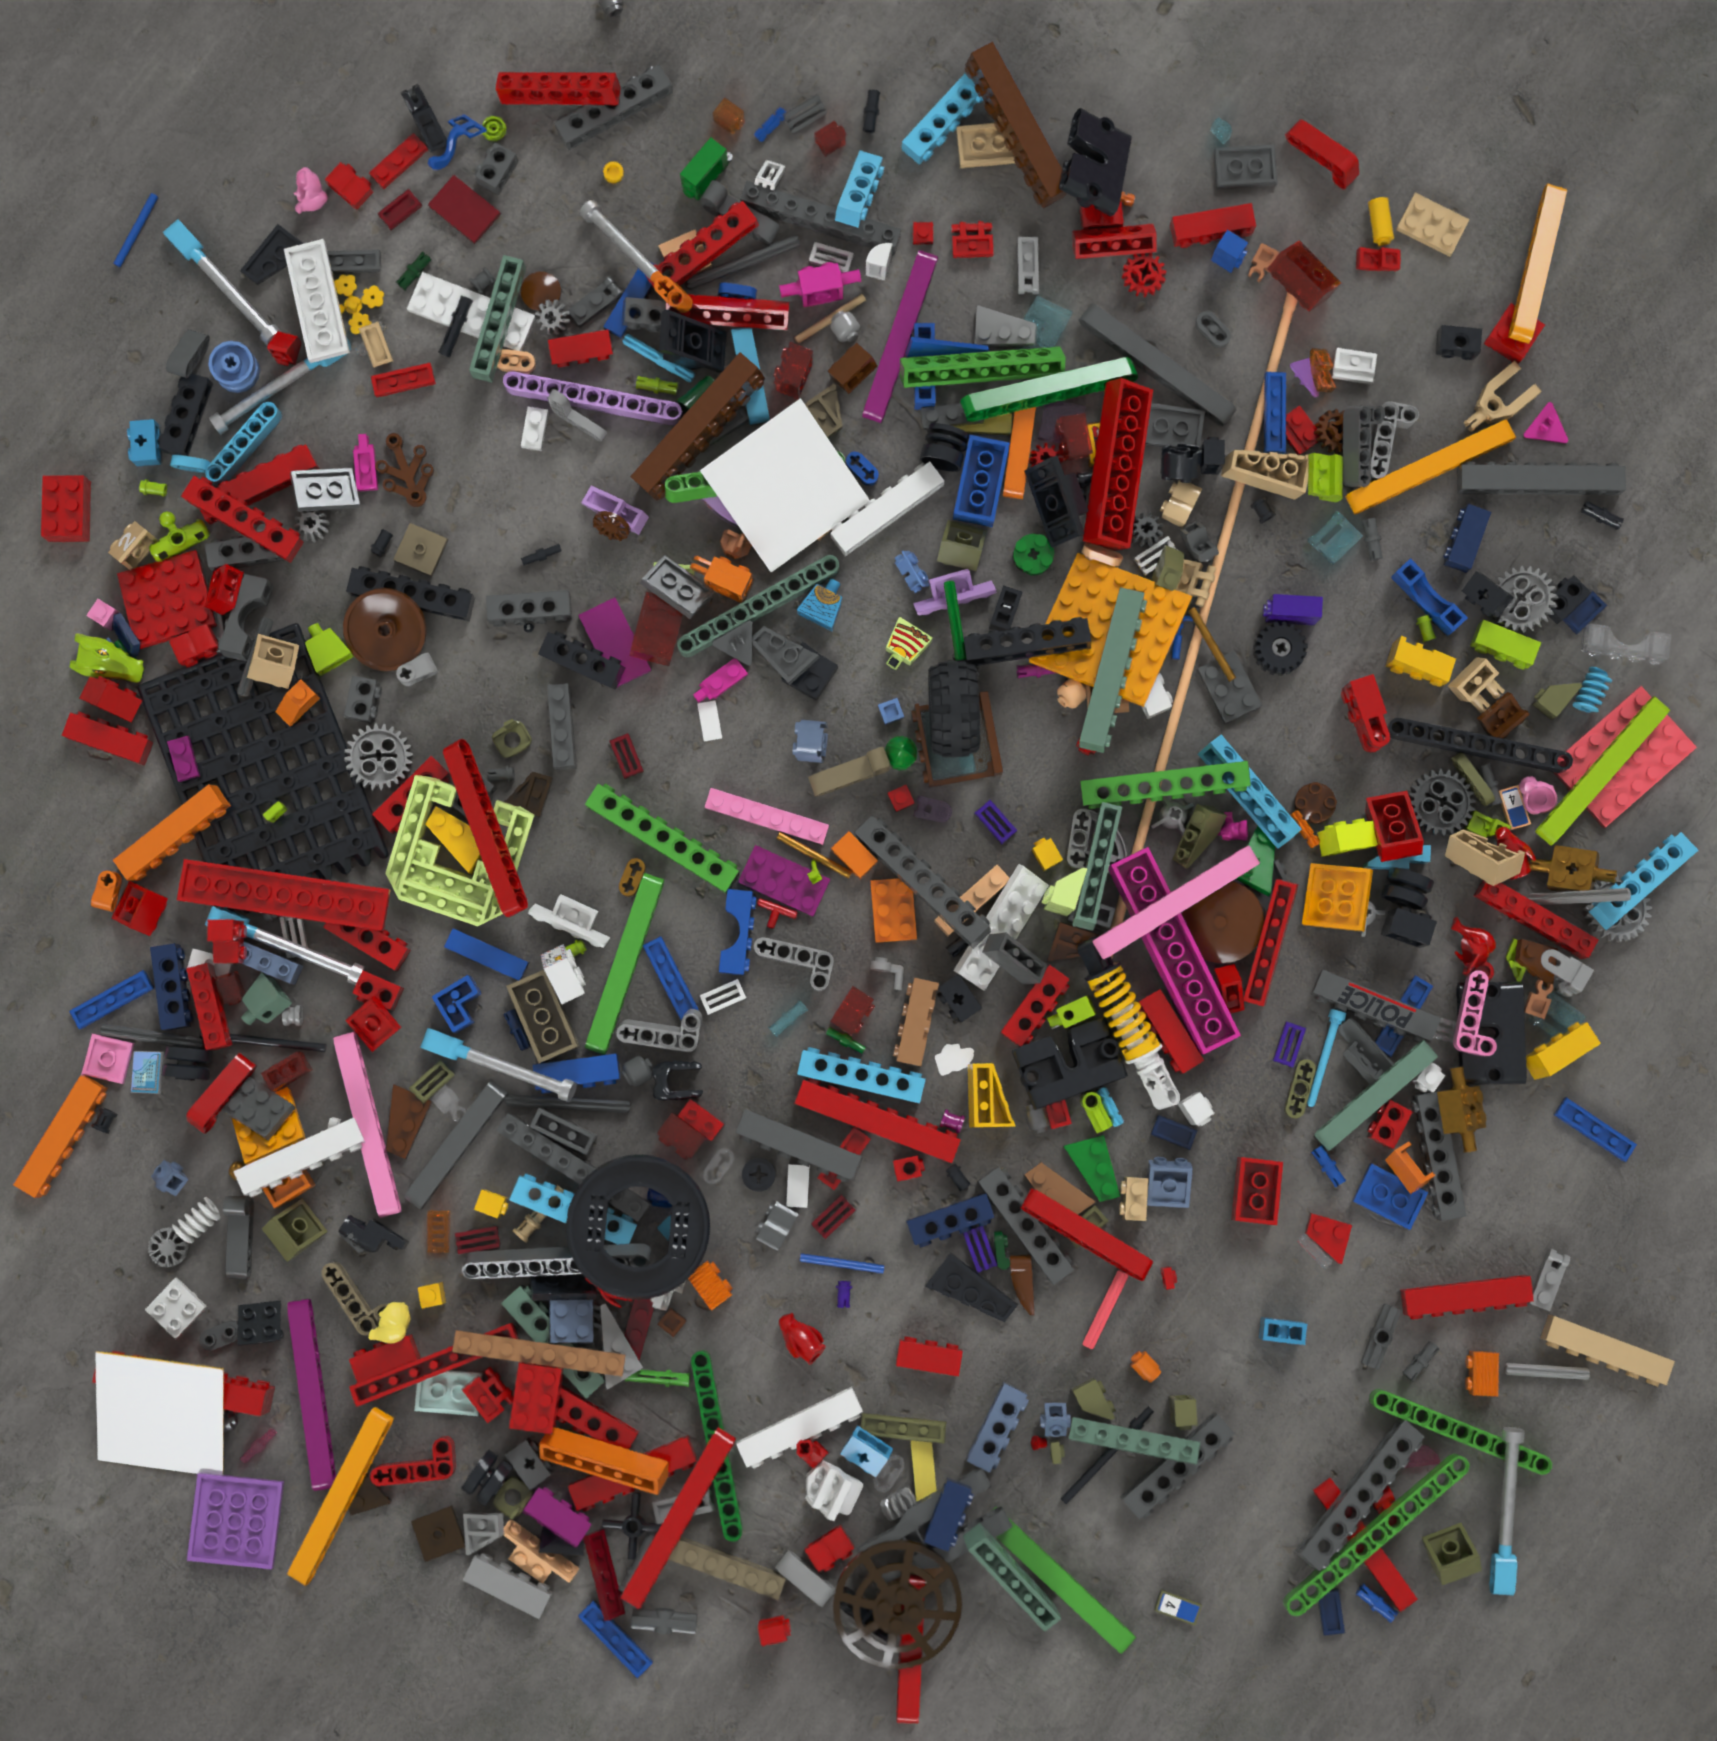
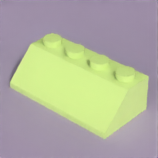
M1082 868L1056 881L1053 886L1050 885L1042 899V903L1045 904L1044 910L1066 917L1075 910L1087 869Z

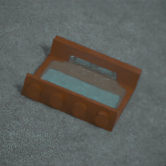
M988 691L979 693L980 748L977 752L970 753L967 757L947 758L934 754L931 750L929 704L919 706L918 703L914 705L911 715L913 723L917 722L918 730L915 731L916 742L921 743L922 750L918 751L920 763L924 762L926 770L922 771L924 783H928L929 788L1002 775L1003 769Z

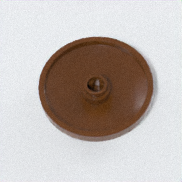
M377 588L363 593L349 606L344 617L343 634L349 650L362 664L375 670L393 671L420 654L426 641L427 627L424 615L413 599L395 589Z
M1235 881L1229 882L1181 912L1203 959L1214 963H1231L1250 954L1259 944L1265 922L1263 907L1257 896L1249 888Z

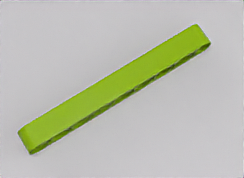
M1653 696L1535 830V833L1552 846L1658 726L1670 709L1657 697Z

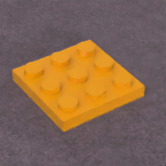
M1311 863L1302 925L1364 932L1373 870Z
M288 1087L275 1093L292 1103L295 1109L269 1141L231 1117L245 1165H249L306 1139L291 1090Z

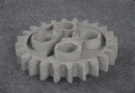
M1521 566L1520 572L1512 568L1511 575L1506 571L1504 572L1505 579L1498 577L1500 581L1498 586L1514 597L1500 617L1493 615L1495 620L1499 619L1498 623L1501 626L1505 624L1506 629H1510L1513 626V631L1516 633L1520 627L1523 633H1525L1527 627L1534 631L1535 624L1542 627V620L1549 621L1546 615H1554L1551 607H1557V604L1552 600L1558 599V596L1553 594L1557 591V588L1551 586L1554 582L1552 579H1548L1547 573L1541 575L1542 571L1539 568L1534 572L1532 566L1526 571ZM1528 582L1524 589H1519L1520 583ZM1538 594H1542V595H1543V597H1542V599H1541L1540 601H1538V602H1534V601H1533V600H1534V597H1535L1536 595H1538ZM1523 597L1526 598V601H1520V599ZM1522 610H1528L1526 616L1519 617V613Z
M375 723L372 730L366 725V732L358 729L360 736L358 737L353 734L354 742H347L351 749H345V753L350 755L344 758L345 762H350L346 766V770L353 769L350 777L357 775L356 783L364 781L363 788L371 784L372 791L375 789V786H379L380 791H382L383 785L391 789L392 782L397 786L399 785L398 778L405 780L403 772H410L406 766L412 765V761L407 759L413 755V753L407 752L411 745H404L407 738H399L401 731L394 734L393 726L388 731L385 724H383L381 729H378V725ZM385 742H390L394 745V748L386 751L382 745ZM368 743L372 745L373 749L370 752H364L361 747L363 744ZM376 753H380L382 758L381 761H377L376 758L372 757H376ZM393 754H396V755H397L396 758L386 757V756H390V755H393ZM360 757H370L365 760H360ZM392 762L396 768L393 771H387L384 765ZM365 764H372L375 769L373 772L368 773L363 770V766Z
M1618 875L1615 877L1616 884L1619 886L1623 881L1619 880ZM1597 881V884L1594 885V890L1609 889L1614 883ZM1644 898L1629 911L1633 915V920H1630L1626 913L1613 926L1605 930L1589 913L1595 907L1592 903H1586L1588 906L1582 908L1589 913L1584 918L1591 919L1588 926H1595L1594 933L1601 931L1600 938L1608 935V941H1612L1615 938L1618 943L1622 939L1625 942L1630 940V936L1634 939L1638 936V933L1644 932L1643 927L1649 925L1645 919L1652 917V915L1646 913L1652 909L1651 906H1646L1650 898ZM1612 901V905L1617 907L1616 903Z

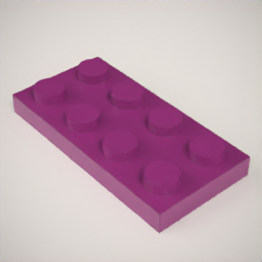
M755 845L738 883L814 917L831 879L821 875L822 880L812 884L807 875L812 870Z

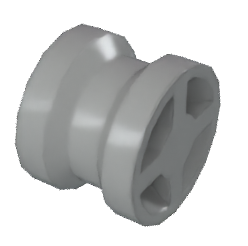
M302 1005L289 1006L282 1012L284 1026H289L290 1024L302 1026Z

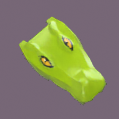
M79 633L75 634L74 641L79 643L76 661H70L69 667L81 675L94 678L101 676L103 678L123 679L134 683L140 682L144 671L143 660H137L128 656V653L124 652L122 648H116L114 643L108 642L106 639Z

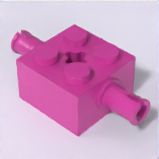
M826 262L820 267L813 268L812 266L802 268L798 271L797 282L779 285L781 298L799 294L802 299L803 308L843 300L844 285L861 282L859 269L841 273L838 263Z

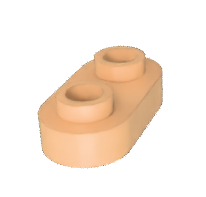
M502 349L497 368L505 372L514 371L529 374L534 371L536 362L533 355L528 352ZM504 359L509 360L508 364H503L502 361ZM524 362H529L527 367L522 366Z
M1088 542L1084 543L1082 549L1086 559H1095L1114 567L1120 566L1123 556L1114 550Z

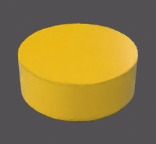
M613 161L604 166L603 174L606 181L615 184L623 179L624 171L621 164Z

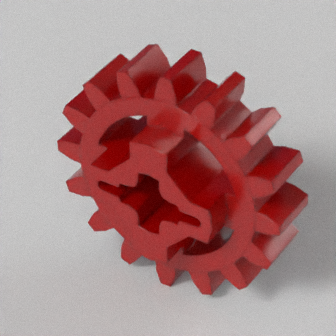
M1141 253L1140 257L1134 254L1133 260L1127 259V265L1123 267L1122 279H1126L1123 284L1124 286H1130L1129 292L1135 290L1136 296L1141 292L1146 297L1148 292L1153 296L1155 289L1161 290V284L1165 282L1163 276L1166 275V270H1161L1165 264L1158 263L1160 257L1153 259L1152 253L1148 256H1145V253ZM1147 269L1146 276L1143 280H1141L1142 272H1144V270Z

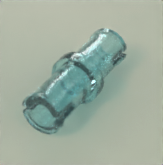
M799 1000L787 1012L784 1011L781 1014L782 1016L769 1026L768 1029L777 1038L790 1025L793 1026L794 1022L807 1012L808 1009Z

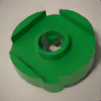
M1042 534L1023 536L1017 541L1013 551V560L1016 567L1031 576L1046 572L1054 558V548H1051L1048 539ZM1031 550L1038 551L1039 555H1037L1036 560L1028 556Z

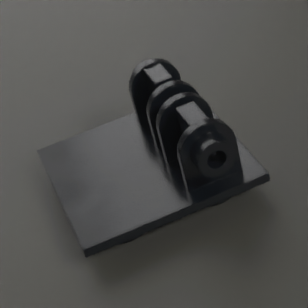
M281 1300L238 1306V1346L281 1341V1338H284V1332L281 1330Z

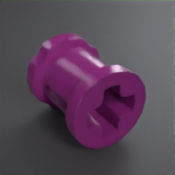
M945 1109L939 1127L945 1126L959 1134L965 1116H957Z

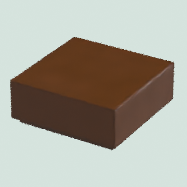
M670 1307L657 1325L674 1338L687 1320Z

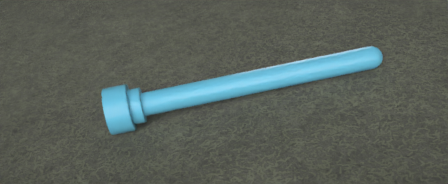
M1330 1009L1328 1017H1330L1329 1022L1331 1023L1308 1097L1307 1105L1309 1107L1315 1106L1338 1026L1342 1024V1021H1345L1347 1013Z

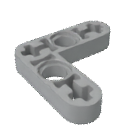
M553 389L547 398L552 411L592 438L602 442L607 432L573 410L568 398Z

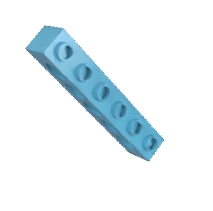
M966 73L902 141V150L919 165L923 160L927 161L932 156L933 150L937 145L940 147L945 142L947 134L950 131L954 132L956 130V127L960 125L959 121L963 117L967 118L971 114L973 106L977 102L981 103L983 101L982 96L979 97L975 91L973 80L969 79ZM967 94L970 98L963 99L961 95ZM955 109L957 112L951 114L947 110ZM936 123H941L944 126L942 128H936L934 125ZM927 137L931 141L924 143L921 139Z
M1222 734L1198 753L1207 766L1244 761ZM1249 767L1251 786H1247L1246 791L1234 792V788H1228L1227 790L1277 849H1279L1302 829ZM1225 772L1223 774V781L1227 784L1233 783L1235 779L1232 772Z
M1682 832L1675 837L1671 834L1662 842L1665 845L1663 848L1656 847L1648 854L1651 857L1648 861L1642 859L1634 866L1637 869L1634 873L1631 871L1627 872L1621 878L1623 882L1619 886L1615 883L1609 888H1628L1631 891L1630 900L1613 901L1617 907L1613 906L1611 902L1592 903L1595 907L1589 913L1605 930L1613 926L1698 851Z
M808 1047L807 1051H802L797 1075L920 1104L926 1080L921 1078V1073L910 1071L909 1075L901 1073L902 1069L890 1066L889 1070L882 1069L881 1064L869 1061V1064L865 1065L860 1063L861 1059L853 1057L844 1060L840 1059V1054L828 1052L827 1056L819 1054V1049ZM823 1059L827 1062V1068L824 1071H818L815 1068L817 1060ZM839 1064L846 1065L848 1069L846 1075H837L835 1072L836 1066ZM865 1069L868 1073L867 1079L864 1081L858 1080L856 1078L857 1070ZM877 1075H887L888 1083L884 1086L878 1085L876 1082ZM901 1078L906 1079L909 1083L908 1088L904 1091L899 1090L896 1085L897 1081Z
M525 1173L524 1176H518L509 1200L566 1223L568 1208L575 1193L565 1189L562 1193L555 1190V1185L544 1181V1184L536 1182V1177ZM532 1188H538L541 1191V1195L537 1199H532L528 1195L529 1191ZM550 1197H559L560 1204L557 1207H551L548 1204ZM608 1207L605 1240L615 1244H629L637 1224L633 1222V1218L626 1214H622V1216L613 1214L615 1210ZM611 1220H616L619 1223L615 1231L607 1229V1224Z

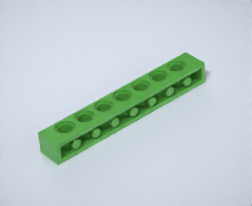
M1061 347L900 358V379L903 387L907 388L1040 378L1065 372L1066 357Z
M1248 761L1081 781L1083 806L1088 805L1089 809L1100 808L1102 802L1120 806L1122 805L1121 801L1130 800V804L1143 803L1142 799L1151 798V802L1162 801L1163 796L1171 795L1172 799L1184 798L1186 793H1192V796L1196 797L1204 796L1205 791L1213 790V794L1226 793L1228 788H1234V792L1246 791L1247 786H1251ZM1225 772H1232L1235 779L1233 783L1227 784L1223 781V774ZM1205 774L1213 777L1214 781L1211 786L1203 785L1202 777ZM1189 777L1192 779L1193 784L1191 788L1185 789L1182 787V778ZM1167 779L1171 782L1172 787L1169 791L1161 789L1160 783L1162 780ZM1142 782L1150 784L1151 790L1149 793L1144 794L1140 791L1139 786ZM1122 784H1126L1130 788V793L1127 796H1122L1119 793V787ZM1101 787H1106L1109 790V796L1106 799L1101 798L1098 794Z
M597 784L585 803L587 808L727 894V890L731 888L740 873L737 870L738 866L729 860L725 863L719 859L720 855L712 849H709V851L701 848L702 843L694 838L691 841L684 837L685 833L676 827L673 830L667 827L668 822L658 816L656 819L649 815L650 811L641 805L638 808L631 804L632 800L625 795L617 796L614 794L615 789L609 785L604 784L601 786ZM610 799L616 801V806L613 809L606 808V802ZM631 810L634 812L631 820L623 819L625 811ZM644 821H649L652 826L650 830L642 831L640 828L641 824ZM661 832L669 834V839L666 842L658 841V835ZM685 843L687 849L683 853H678L675 850L676 845ZM696 854L704 855V861L701 864L693 862V857ZM716 864L722 867L721 873L713 875L710 872L711 867Z

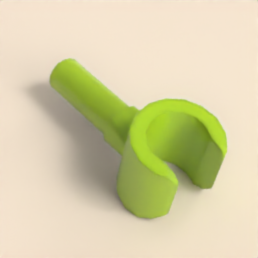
M812 860V871L807 875L812 884H815L822 880V877L817 869L816 861Z

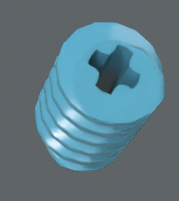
M1589 667L1590 673L1586 674V680L1582 682L1583 686L1578 691L1580 695L1576 696V702L1572 705L1580 711L1591 713L1599 711L1595 707V704L1602 705V701L1598 697L1605 698L1606 696L1601 690H1608L1609 687L1605 685V682L1612 683L1613 680L1608 677L1607 672L1597 667Z

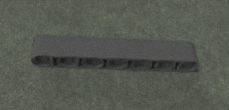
M492 1080L486 1085L404 1195L405 1199L420 1210L423 1209L505 1100L509 1092Z

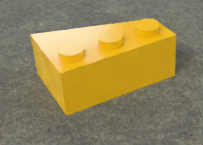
M1402 635L1392 643L1385 666L1391 668L1390 671L1397 674L1404 672L1410 674V677L1413 679H1425L1430 681L1431 685L1438 687L1449 682L1456 658L1437 650L1430 651L1424 649L1423 644L1420 643L1412 645L1406 642L1407 638Z
M435 807L425 825L464 869L473 875L477 861L482 858L470 826L442 809Z
M1578 1022L1573 1023L1567 1027V1032L1556 1034L1550 1038V1042L1539 1045L1533 1052L1526 1055V1067L1534 1080L1552 1076L1601 1044L1588 1022L1582 1024Z
M994 1063L967 1064L969 1127H1015Z

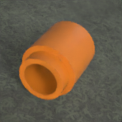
M1138 1351L1130 1359L1132 1361L1130 1366L1144 1381L1147 1380L1151 1383L1162 1372L1159 1369V1365L1146 1351L1142 1353Z

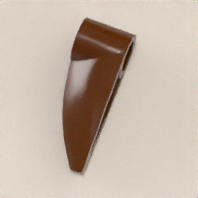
M1031 1255L1010 1256L1011 1278L1016 1295L1027 1313L1035 1315Z

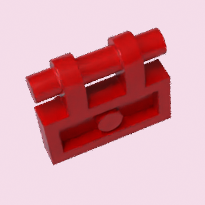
M977 221V223L966 224V222L951 224V232H959L960 236H952L953 258L993 257V234L984 235V231H992V223ZM966 232H978V235H966Z
M491 1366L483 1371L488 1377L487 1380L483 1382L477 1376L461 1389L487 1423L504 1411L500 1402L505 1399L510 1405L513 1403L514 1398L511 1394L512 1390L509 1386L506 1387L500 1380L501 1376L499 1373L494 1372ZM491 1385H494L499 1391L497 1396H494L488 1389Z

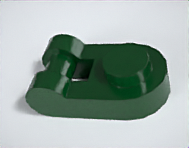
M1002 1231L993 1232L996 1263L1000 1269L1006 1270L1010 1266V1260L1005 1257L1004 1249L1008 1247L1007 1235H1003Z

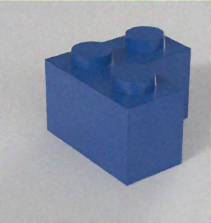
M466 975L433 995L432 998L452 1032L457 1034L475 1023L465 1004L482 993L472 976Z

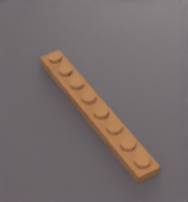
M456 1330L452 1351L455 1353L615 1376H623L626 1354Z

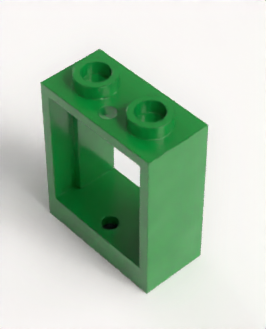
M709 138L680 173L682 191L690 199L694 198L699 201L711 181H715L728 166L727 149L713 138Z

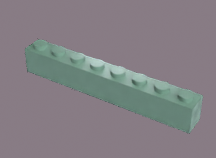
M1121 587L1119 589L1083 725L1079 748L1104 753L1105 747H1110L1112 735L1109 734L1110 728H1115L1117 715H1114L1115 709L1120 708L1122 696H1119L1120 690L1125 689L1127 677L1124 676L1126 669L1130 670L1132 658L1129 657L1131 650L1135 651L1137 639L1134 638L1136 631L1140 632L1142 620L1139 619L1141 612L1145 613L1147 601L1144 600V592Z

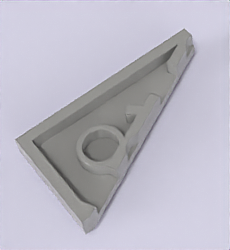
M603 1304L600 1306L603 1351L626 1354L623 1376L605 1374V1387L608 1390L643 1367L607 1305Z

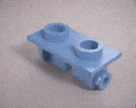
M902 551V554L895 557V564L901 574L910 573L904 579L911 591L918 593L922 590L921 586H930L928 583L929 578L924 570H920L917 564L918 559L913 552Z

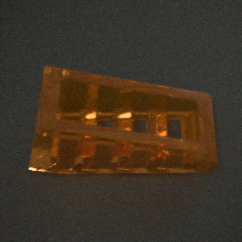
M427 1210L428 1253H449L451 1210ZM434 1217H444V1221H434ZM433 1225L444 1226V1230H434ZM433 1234H444V1238H433ZM433 1242H444V1247L433 1246Z

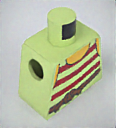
M899 617L886 646V651L892 654L886 664L894 670H897L902 661L910 666L931 644L933 638Z

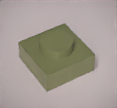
M1058 1439L1049 1440L1051 1462L1053 1464H1061V1458L1065 1457L1064 1446L1059 1444Z

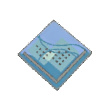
M133 1051L130 1093L161 1094L164 1052Z

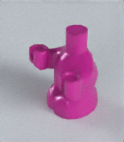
M1224 812L1227 815L1225 824L1217 836H1222V839L1226 841H1247L1248 821L1233 822L1232 812Z

